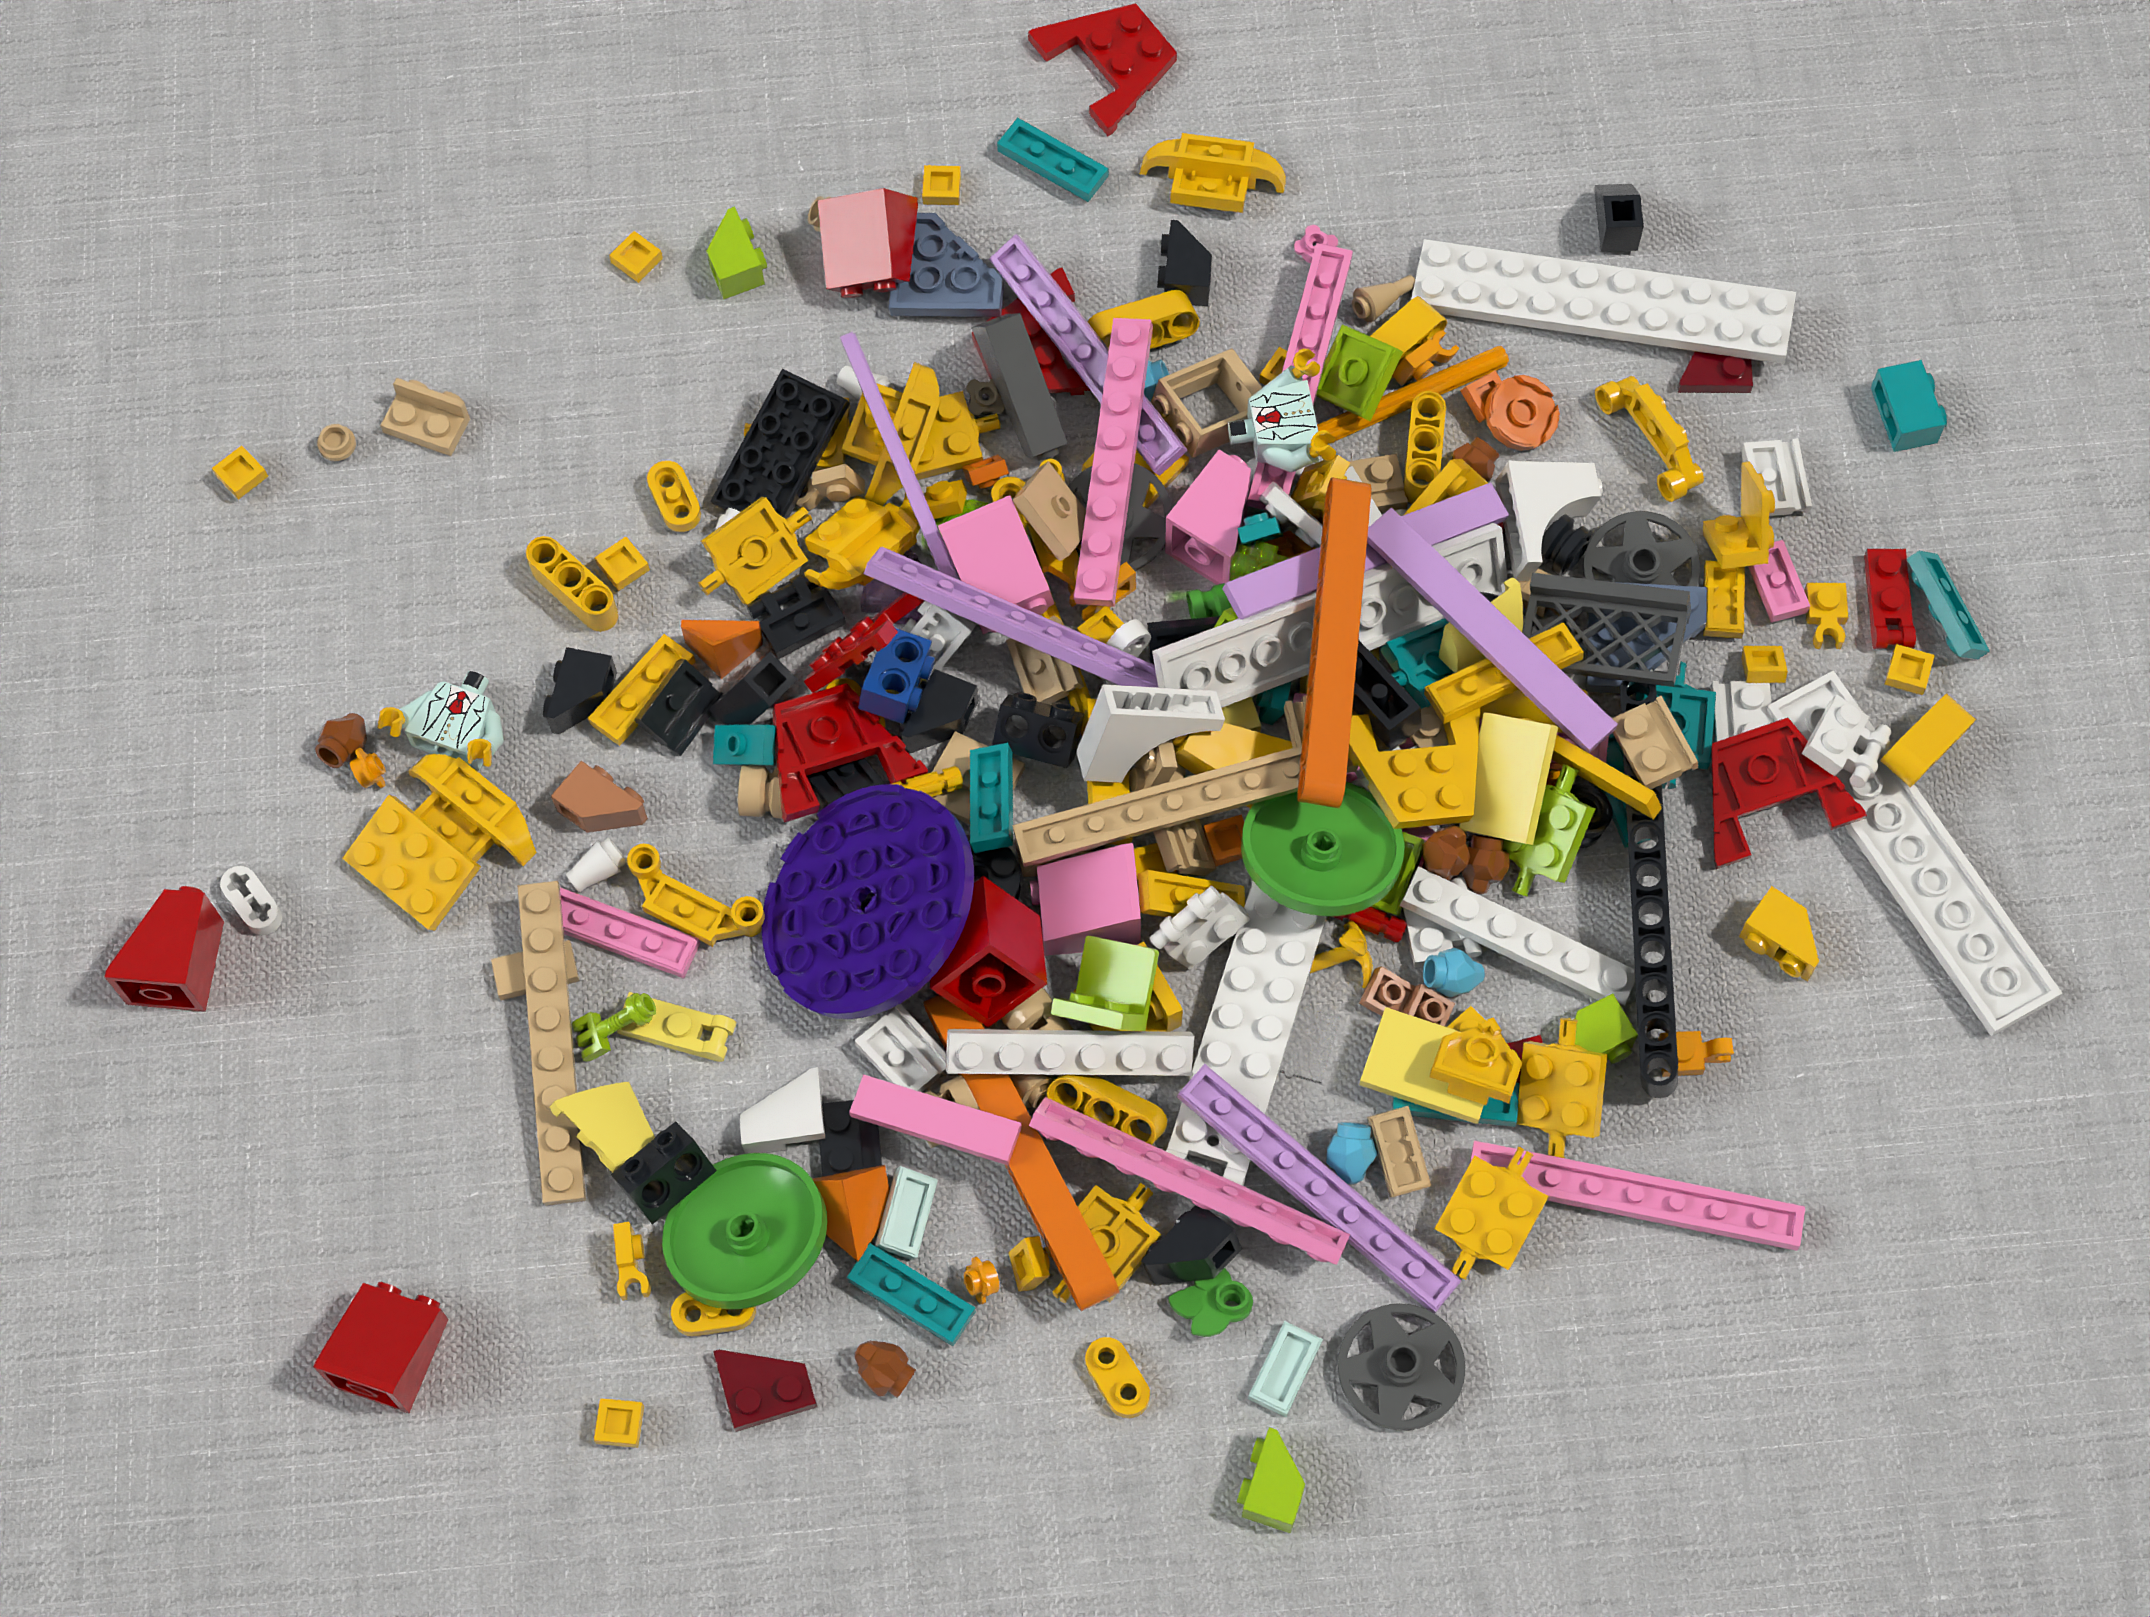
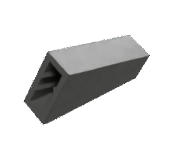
M1004 314L971 327L1025 456H1037L1038 461L1058 455L1060 453L1058 447L1068 444L1021 314Z

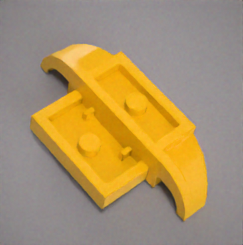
M1182 133L1181 139L1165 140L1150 148L1143 157L1139 173L1140 175H1147L1148 170L1155 166L1169 167L1168 178L1174 179L1170 196V203L1240 213H1243L1247 190H1255L1257 179H1264L1274 184L1277 193H1284L1286 176L1282 166L1268 153L1255 149L1254 142Z
M917 362L913 363L903 393L876 383L914 473L916 472L940 405L939 385L934 370ZM862 392L841 453L876 466L865 499L883 506L903 486Z
M906 493L901 507L891 503H887L883 507L860 496H856L804 539L808 551L826 558L829 567L822 573L808 569L804 572L808 581L820 587L835 590L849 588L857 583L866 586L874 579L864 574L867 563L880 547L903 555L917 543L916 535L920 530V526Z
M429 754L423 756L408 770L410 776L414 779H420L429 786L432 793L414 812L475 862L493 844H496L499 848L503 846L523 867L537 853L526 820L517 803L460 757L456 759L442 754Z

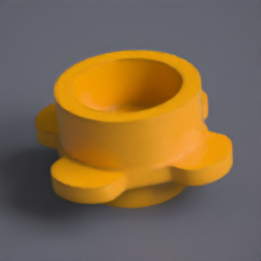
M362 748L356 749L357 758L350 761V767L357 781L364 788H368L375 783L380 788H383L386 784L381 775L385 774L386 770L381 759L375 753L367 754Z
M973 1257L971 1259L972 1264L966 1266L964 1283L969 1294L975 1295L979 1304L986 1303V1296L999 1291V1278L994 1265L989 1260L981 1262L978 1257Z

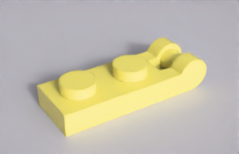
M629 992L627 997H629L630 995H632V994H634V993ZM652 998L656 1006V1014L652 1016V1020L649 1023L640 1026L632 1022L617 1031L618 1034L722 1062L728 1050L725 1046L728 1036L733 1035L737 1022L724 1015H711ZM703 1030L712 1032L709 1041L700 1040Z

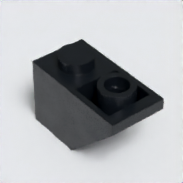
M1632 184L1595 185L1594 193L1601 252L1638 251L1644 228L1639 192Z
M1171 220L1169 234H1162L1161 256L1167 257L1166 266H1159L1157 288H1163L1164 292L1171 290L1183 291L1192 305L1208 306L1212 254L1178 220Z
M566 647L563 660H558L555 664L553 681L556 684L553 694L546 696L543 705V717L547 719L552 733L561 734L587 719L612 692L617 674L612 655Z
M769 651L762 655L708 711L722 725H750L770 708L798 679Z
M934 669L929 680H922L918 687L923 692L916 711L912 712V714L907 713L904 723L900 724L899 734L902 735V742L906 745L905 750L909 753H914L951 739L955 731L963 735L979 702L977 685Z
M1195 1205L1190 1211L1184 1212L1177 1219L1174 1227L1162 1240L1156 1241L1149 1247L1141 1262L1150 1280L1156 1285L1214 1279L1242 1250V1247L1232 1227L1210 1210L1202 1209Z

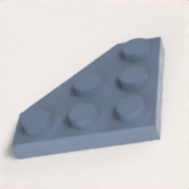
M917 213L910 281L896 284V290L890 291V315L1001 316L1004 292L1002 276L994 268L990 269L979 258L978 253L960 236L957 237L946 227L945 222L936 213Z
M1625 583L1690 591L1691 614L1689 624H1686L1683 643L1690 637L1694 638L1704 630L1706 625L1707 587ZM1587 612V628L1597 623L1599 619L1594 613ZM1621 617L1612 623L1621 636L1639 626L1631 617ZM1661 621L1652 627L1651 630L1660 641H1663L1675 633L1677 623ZM1606 628L1588 638L1597 651L1615 641ZM1645 633L1627 643L1637 656L1655 646ZM1673 645L1667 648L1670 651V653L1672 651ZM1586 648V659H1587V658H1589L1590 656H1592V654H1591V653L1588 651V649ZM1622 648L1604 658L1611 667L1619 668L1631 661ZM1660 652L1646 661L1644 665L1649 671L1651 669L1654 671L1667 659ZM1586 676V691L1620 694L1622 680Z

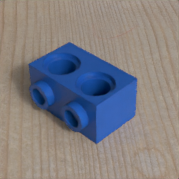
M895 628L898 631L895 637L886 647L876 652L861 689L858 709L903 724L908 710L915 712L923 692L922 689L918 688L921 678L929 679L935 658L929 656L932 640ZM907 658L910 659L912 662H903L899 659ZM885 690H896L899 694H891Z

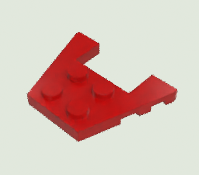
M1136 3L1028 31L1029 42L1046 62L1071 47L1079 45L1114 87L1115 91L1089 106L1090 116L1107 136L1114 133L1120 120L1125 115L1129 116L1136 108V102L1146 91L1150 92L1177 61V51Z
M1063 267L1056 269L1050 275L1071 302H1075V293ZM1019 297L1002 309L1001 316L1004 314H1021L1049 393L1069 392L1073 396L1085 395L1084 391H1091L1074 368H1067L1057 346ZM972 332L973 343L991 380L992 376Z
M905 592L872 619L869 616L864 617L850 629L851 633L843 639L840 636L822 650L823 653L810 663L809 666L813 671L803 682L812 693H815L843 675L845 670L852 664L858 665L866 660L868 654L876 650L878 652L886 647L898 633L893 624L923 603L924 600Z
M847 683L774 705L772 714L773 724L776 726L775 746L784 823L818 812L820 804L808 781L807 775L875 754L878 756L891 784L899 781L902 785L906 784V779L927 774L928 769L921 760L916 761L905 750L906 745L897 735L892 736L879 723L880 717L878 715L858 709L860 697Z
M1788 717L1714 742L1711 745L1714 864L1716 869L1751 858L1752 854L1738 818L1816 792L1831 830L1866 819L1867 817L1864 808L1853 799L1837 776H1833L1802 754L1808 741Z

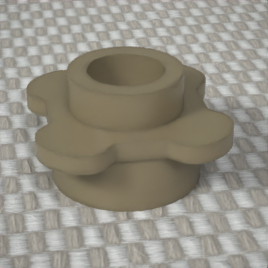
M976 379L968 382L966 386V391L970 394L968 409L974 416L990 415L992 413L1000 415L1004 411V404L993 379L989 382H979ZM987 394L989 399L984 400L982 395Z

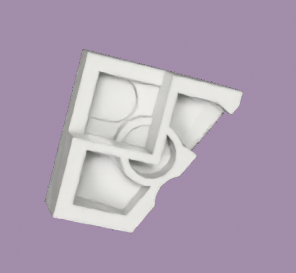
M818 1067L809 1069L740 1114L741 1145L745 1154L786 1150V1144L826 1139Z

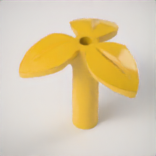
M1349 921L1343 926L1347 931L1339 939V943L1342 946L1316 954L1310 974L1354 959L1361 964L1363 972L1362 988H1366L1372 975V958L1367 950L1368 945L1363 932L1357 924Z

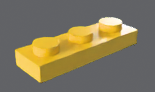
M663 634L588 717L590 725L620 746L636 729L638 724L634 719L679 659H686L693 665L696 662L694 655Z
M1146 870L1138 874L1140 913L1161 917L1171 916L1173 918L1188 905L1187 900L1195 893L1201 895L1210 886H1213L1220 894L1222 892L1243 908L1245 907V889L1242 885L1153 870Z

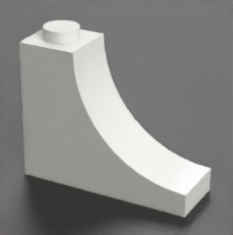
M1508 461L1495 480L1498 496L1509 514L1507 519L1503 521L1513 576L1517 581H1529L1532 573H1535L1542 564L1541 547L1545 530L1554 521L1564 514H1567L1569 517L1587 516L1597 501L1601 499L1603 486L1601 479L1597 478L1595 463Z
M1102 685L1076 751L1084 781L1122 783L1130 768L1143 755L1160 744L1191 733L1221 731L1225 718L1217 692L1210 690Z

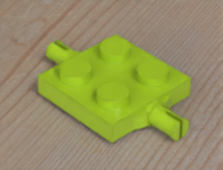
M1563 764L1555 786L1546 785L1533 845L1504 839L1503 850L1507 851L1509 859L1513 860L1521 868L1515 885L1512 888V891L1528 897L1536 875H1544L1556 882L1565 883L1591 821L1595 808L1580 802L1570 792L1576 775L1579 772L1578 769Z

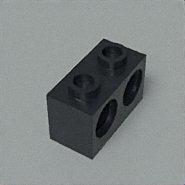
M1017 692L1014 695L1008 694L1000 704L992 746L1008 743L1014 755L1068 768L1076 755L1084 713L1075 711L1073 706L1066 703L1054 702L1050 705L1038 702L1035 696L1028 693ZM1018 715L1023 717L1028 724V729L1017 728L1012 722V716ZM1056 725L1061 727L1065 731L1066 739L1055 738L1051 734L1049 726Z
M675 1121L668 1128L661 1131L633 1157L627 1159L611 1176L634 1206L653 1225L717 1170L695 1140Z

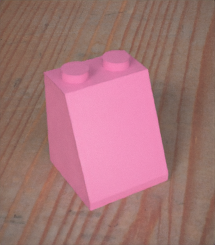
M1218 450L1166 516L1165 553L1216 585L1229 582L1241 547V539L1237 528L1245 526L1244 519L1248 511L1251 469L1240 457L1236 455L1229 456L1223 451Z
M1010 495L938 525L960 581L1038 615L1043 614L1048 607L1055 605L1047 581ZM979 624L983 634L988 632L996 633V631Z
M1133 843L1122 844L1037 866L1038 881H1030L1032 905H1040L1044 956L1083 953L1086 936H1096L1134 945L1141 943V916Z

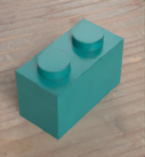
M1922 360L1879 368L1871 385V391L1893 451L1898 452L1938 443L1944 427L1947 426V414L1944 407L1938 405L1934 394L1935 382L1931 373H1926Z

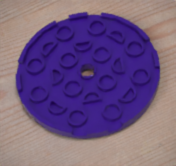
M882 784L858 789L833 801L817 813L819 819L804 834L798 832L780 858L784 861V865L777 877L776 883L770 882L763 907L765 919L762 924V942L769 969L773 975L777 976L784 988L783 991L789 997L822 1016L835 1019L864 1018L887 1011L904 1002L920 990L947 960L963 931L969 914L974 888V865L970 844L964 829L950 810L933 797L922 791L907 789L897 784ZM872 892L875 896L871 898L870 903L865 907V911L861 910V903Z

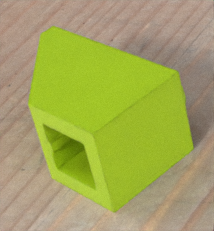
M735 206L729 208L725 213L706 250L710 271L723 300L765 285L762 270L768 268L761 248L754 249L750 241L754 239V234L748 219L744 218L741 220Z
M1613 993L1577 1011L1575 1019L1578 1020L1575 1038L1576 1045L1588 1051L1607 1054V1061L1609 1060L1611 1064L1625 1059L1632 1053L1631 1049L1638 1034Z
M1269 1427L1265 1439L1257 1437L1250 1462L1257 1464L1252 1480L1244 1477L1237 1503L1244 1505L1242 1518L1291 1534L1304 1493L1305 1482L1278 1430Z

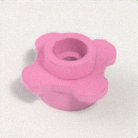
M1310 225L1306 227L1304 237L1295 242L1294 250L1306 262L1311 264L1316 247L1313 243L1337 247L1338 239L1335 235H1327L1320 231L1317 225Z

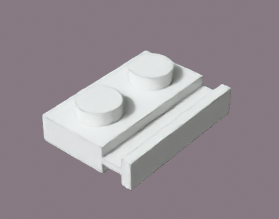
M1798 438L1792 439L1791 442H1782V440L1745 442L1741 448L1743 462H1751L1756 472L1762 474L1766 488L1772 490L1774 494L1775 511L1769 514V516L1789 515L1794 511L1809 513L1812 503Z
M1712 681L1710 691L1716 692L1713 725L1714 742L1773 722L1772 716L1766 709L1767 705L1771 704L1770 683L1730 681L1729 684H1719V681Z
M901 1004L895 1006V1010L889 1015L883 1016L855 1040L857 1048L890 1083L923 1092L939 1079L940 1075L946 1070V1052Z

